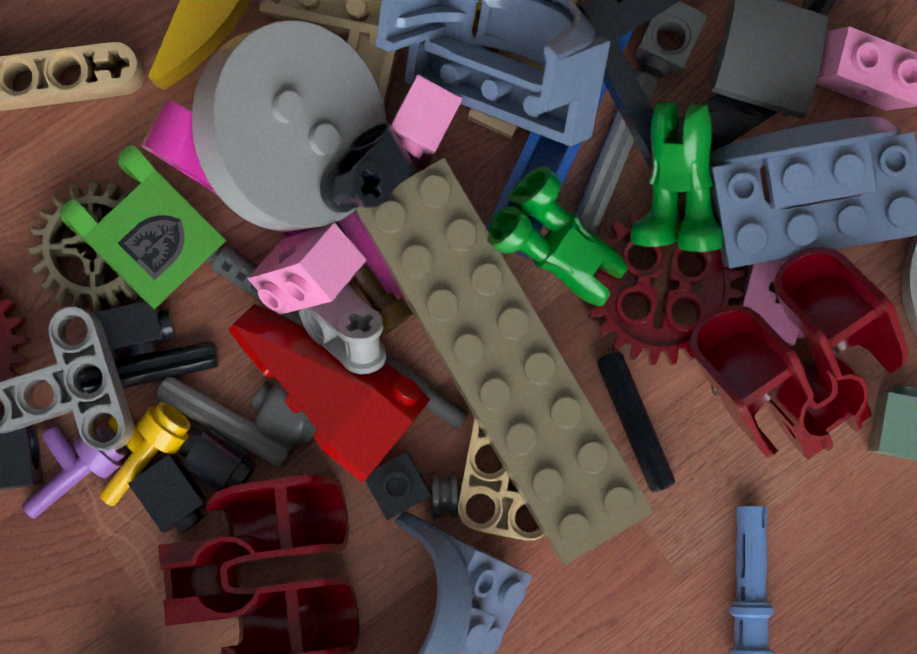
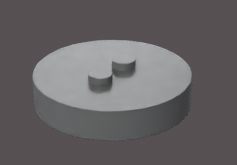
M302 21L272 23L242 33L225 43L212 56L203 70L196 87L192 108V131L196 153L202 170L214 191L227 206L242 218L255 225L276 231H296L321 227L342 220L353 213L360 205H357L349 212L336 213L324 204L320 193L321 178L348 151L352 142L360 134L375 125L387 123L379 88L369 68L359 54L333 32L321 26Z

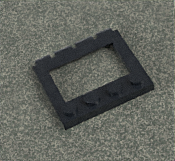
M582 0L576 6L593 25L595 35L611 41L603 82L652 172L651 120L654 110L616 40L681 0ZM716 94L702 103L708 105L712 121L710 154L716 149L730 144L778 112ZM685 115L679 118V144H683Z

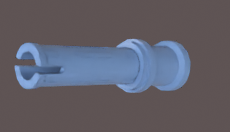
M736 506L737 589L736 601H731V606H729V614L734 616V647L729 649V654H774V650L769 648V617L774 615V607H771V602H767L766 590L768 507Z

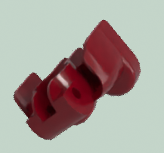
M823 247L805 249L791 256L780 266L775 276V291L788 318L803 333L812 354L815 366L807 372L804 371L794 350L759 313L749 307L739 305L720 307L706 314L696 324L690 335V349L704 377L718 391L732 419L767 458L773 457L778 452V449L758 427L755 415L766 402L769 403L773 415L785 434L807 460L823 449L830 451L834 447L829 432L843 422L848 424L853 430L858 431L863 427L862 422L872 416L867 402L869 397L868 384L838 354L840 351L860 345L869 350L890 374L899 370L908 361L909 350L890 299L843 254L834 249Z
M309 474L231 486L215 493L207 502V510H224L229 523L230 536L158 545L160 570L164 571L166 600L163 603L166 626L238 617V645L221 647V654H348L356 649L360 628L359 612L353 586L346 577L312 579L254 588L240 587L238 565L287 556L341 552L346 548L349 531L348 512L342 487L336 478Z

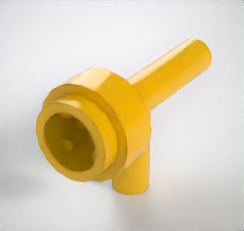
M161 402L156 407L148 408L137 422V427L133 423L134 431L132 438L126 444L132 453L99 493L100 498L110 506L116 505L129 489L128 483L141 474L159 450L168 454H176L189 437L187 431L191 425L188 419L175 407ZM113 416L108 424L117 434L118 422Z

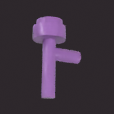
M104 425L96 428V434L104 442H109L116 436L112 430ZM58 426L47 430L42 435V439L63 470L22 503L24 511L31 518L35 519L91 471L99 477H109L122 466V458L127 454L125 446L118 450L99 451L90 448L79 436L74 440V450Z

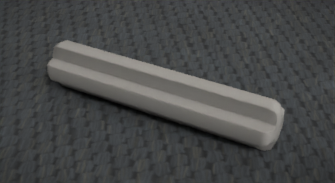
M166 377L158 388L156 394L158 400L175 407L184 415L207 428L212 427L237 445L274 466H282L288 458L292 447L265 434L252 421L178 379Z

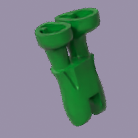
M659 101L656 103L651 120L653 166L649 183L653 184V199L649 213L632 223L630 242L639 246L656 247L678 241V248L695 252L721 249L723 247V232L719 222L713 215L710 187L714 186L709 167L712 139V121L709 107L704 104H691L688 107L684 119L683 144H679L678 107L673 102ZM678 192H686L685 215L682 223L680 222Z
M546 166L538 167L527 174L511 190L508 199L516 207H503L494 215L488 229L487 242L497 251L504 254L516 252L517 250L525 253L533 259L536 267L554 274L579 298L601 307L608 300L610 291L593 276L599 268L613 277L622 278L628 269V265L616 249L587 229L576 213H568L559 205L556 198L560 191L561 182L557 174ZM523 212L532 216L549 229L545 237L532 227L530 219Z

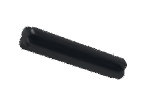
M207 341L114 363L122 388L162 380L166 377H176L216 368L219 365V357L215 344ZM97 366L84 370L80 379L82 388L88 394H91L101 387L103 375Z
M615 351L601 357L597 361L598 368L649 490L659 492L675 484L674 475L623 354L620 351Z

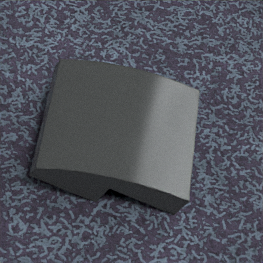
M729 0L724 40L716 48L711 92L803 119L808 113L816 87L825 47L829 16L779 0Z

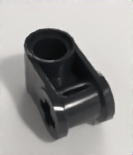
M389 123L375 125L360 134L352 142L348 151L321 178V197L324 204L331 211L345 213L351 211L357 205L364 208L378 207L384 203L385 199L400 183L414 172L416 165Z

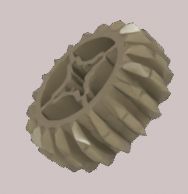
M96 181L89 182L87 196H84L83 191L76 184L69 187L71 199L80 203L97 224L103 219V210L112 211L132 192L128 190L119 198V186L115 183H109L102 195L100 184ZM59 194L53 195L52 201L58 207L57 211L53 214L49 210L41 208L38 213L41 218L48 221L45 229L39 226H32L30 228L31 234L42 238V244L29 246L28 253L33 256H43V260L36 262L31 269L37 275L50 273L42 281L41 288L44 291L50 292L59 287L55 301L62 305H65L73 297V307L85 310L90 300L93 313L105 310L106 299H108L112 308L123 306L120 295L122 293H125L131 300L138 301L140 296L120 276L105 284V279L109 278L110 266L98 254L97 259H94L95 256L86 251H81L80 249H87V246H89L81 237L76 235L72 238L62 239L68 226L61 220L60 209L67 201ZM60 257L81 259L84 264L85 274L89 276L90 287L80 286L72 281L65 272Z

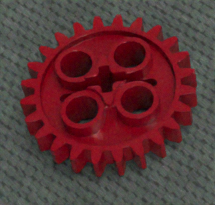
M634 210L630 211L628 214L630 227L626 228L617 220L612 222L611 228L616 237L614 240L604 235L599 236L620 253L627 263L628 269L622 278L613 277L599 268L596 270L593 276L610 291V296L603 306H597L587 316L589 319L603 317L606 323L598 331L597 334L599 336L606 335L612 331L617 335L612 346L614 351L625 343L631 345L630 360L634 361L644 350L648 351L649 365L654 366L657 363L660 353H665L669 364L675 365L678 361V351L683 350L691 361L695 357L690 349V335L696 324L706 314L720 307L729 306V300H737L743 297V292L731 288V282L741 278L743 272L723 267L720 249L695 252L678 248V241L672 243L666 281L674 285V290H670L665 294L663 299L662 327L660 329L654 328L653 320L659 292L658 288L650 286V282L655 281L661 274L663 246H643L648 248L653 255L654 263L652 268L640 271L631 266L628 260L629 249L639 245L630 242V228L632 223L639 219L640 216ZM683 252L696 254L702 262L700 275L689 277L680 272L677 264L679 254ZM637 294L645 299L648 311L643 319L634 320L624 314L622 301L625 296ZM685 300L694 306L696 319L691 326H682L674 321L671 314L674 302Z

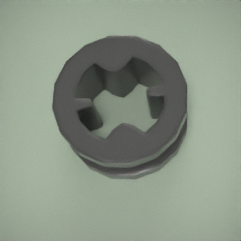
M452 472L448 478L440 477L439 473H432L433 516L440 517L441 513L445 511L450 512L452 517L459 516L457 472Z

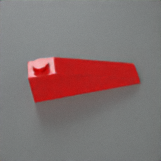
M253 304L228 330L264 376L276 378L289 395L284 402L294 414L302 411L314 425L317 432L313 438L322 450L361 483L365 481L431 400L413 380L403 376L395 368L385 363L379 370L370 374H356L348 371L322 345L314 342L302 325L256 304Z

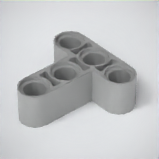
M76 307L63 308L52 317L48 328L50 341L58 364L0 382V400H2L5 407L4 417L0 421V434L73 412L80 436L85 444L99 451L118 450L130 441L134 427L103 325L99 318L91 312ZM76 318H82L87 324V336L81 343L72 345L66 338L67 325ZM95 365L102 372L103 382L96 392L88 394L82 388L80 379L86 368ZM47 381L53 388L54 398L48 407L40 409L35 405L32 394L34 388L39 383ZM109 413L118 422V432L111 441L104 442L96 434L95 426L101 416Z

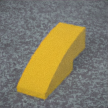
M180 0L148 75L151 81L157 87L166 90L193 71L231 33L252 0Z

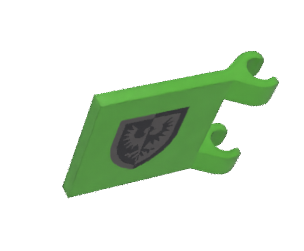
M129 145L120 152L118 164L139 185L98 224L80 203L74 199L69 200L61 207L60 217L73 232L81 237L155 310L226 242V239L154 169L135 146Z

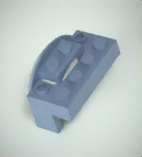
M382 0L376 47L391 52L409 46L405 83L413 85L417 75L462 98L460 103L462 105L570 147L592 137L611 41L595 35V29L591 22L571 0H481L482 6L476 37L472 33V27L476 13V3L480 0ZM483 46L504 50L528 58L544 66L545 71L488 51Z
M849 118L784 129L728 144L710 154L709 167L714 186L710 187L713 215L719 222L723 232V247L720 249L723 267L734 268L790 258L805 249L816 247L836 250L917 235V145L915 132L902 133L901 128L885 118ZM763 164L765 165L771 204L764 198L760 168Z
M404 511L396 519L395 523L426 547L434 562L438 585L433 623L425 643L418 654H494L500 647L503 634L517 607L522 603L526 589L533 576L496 556L474 547L446 530Z

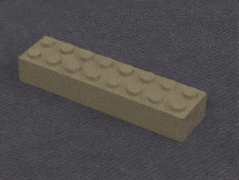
M445 158L400 183L385 199L384 203L378 207H357L356 213L359 222L560 564L567 565L654 513L502 254L487 242L489 232Z

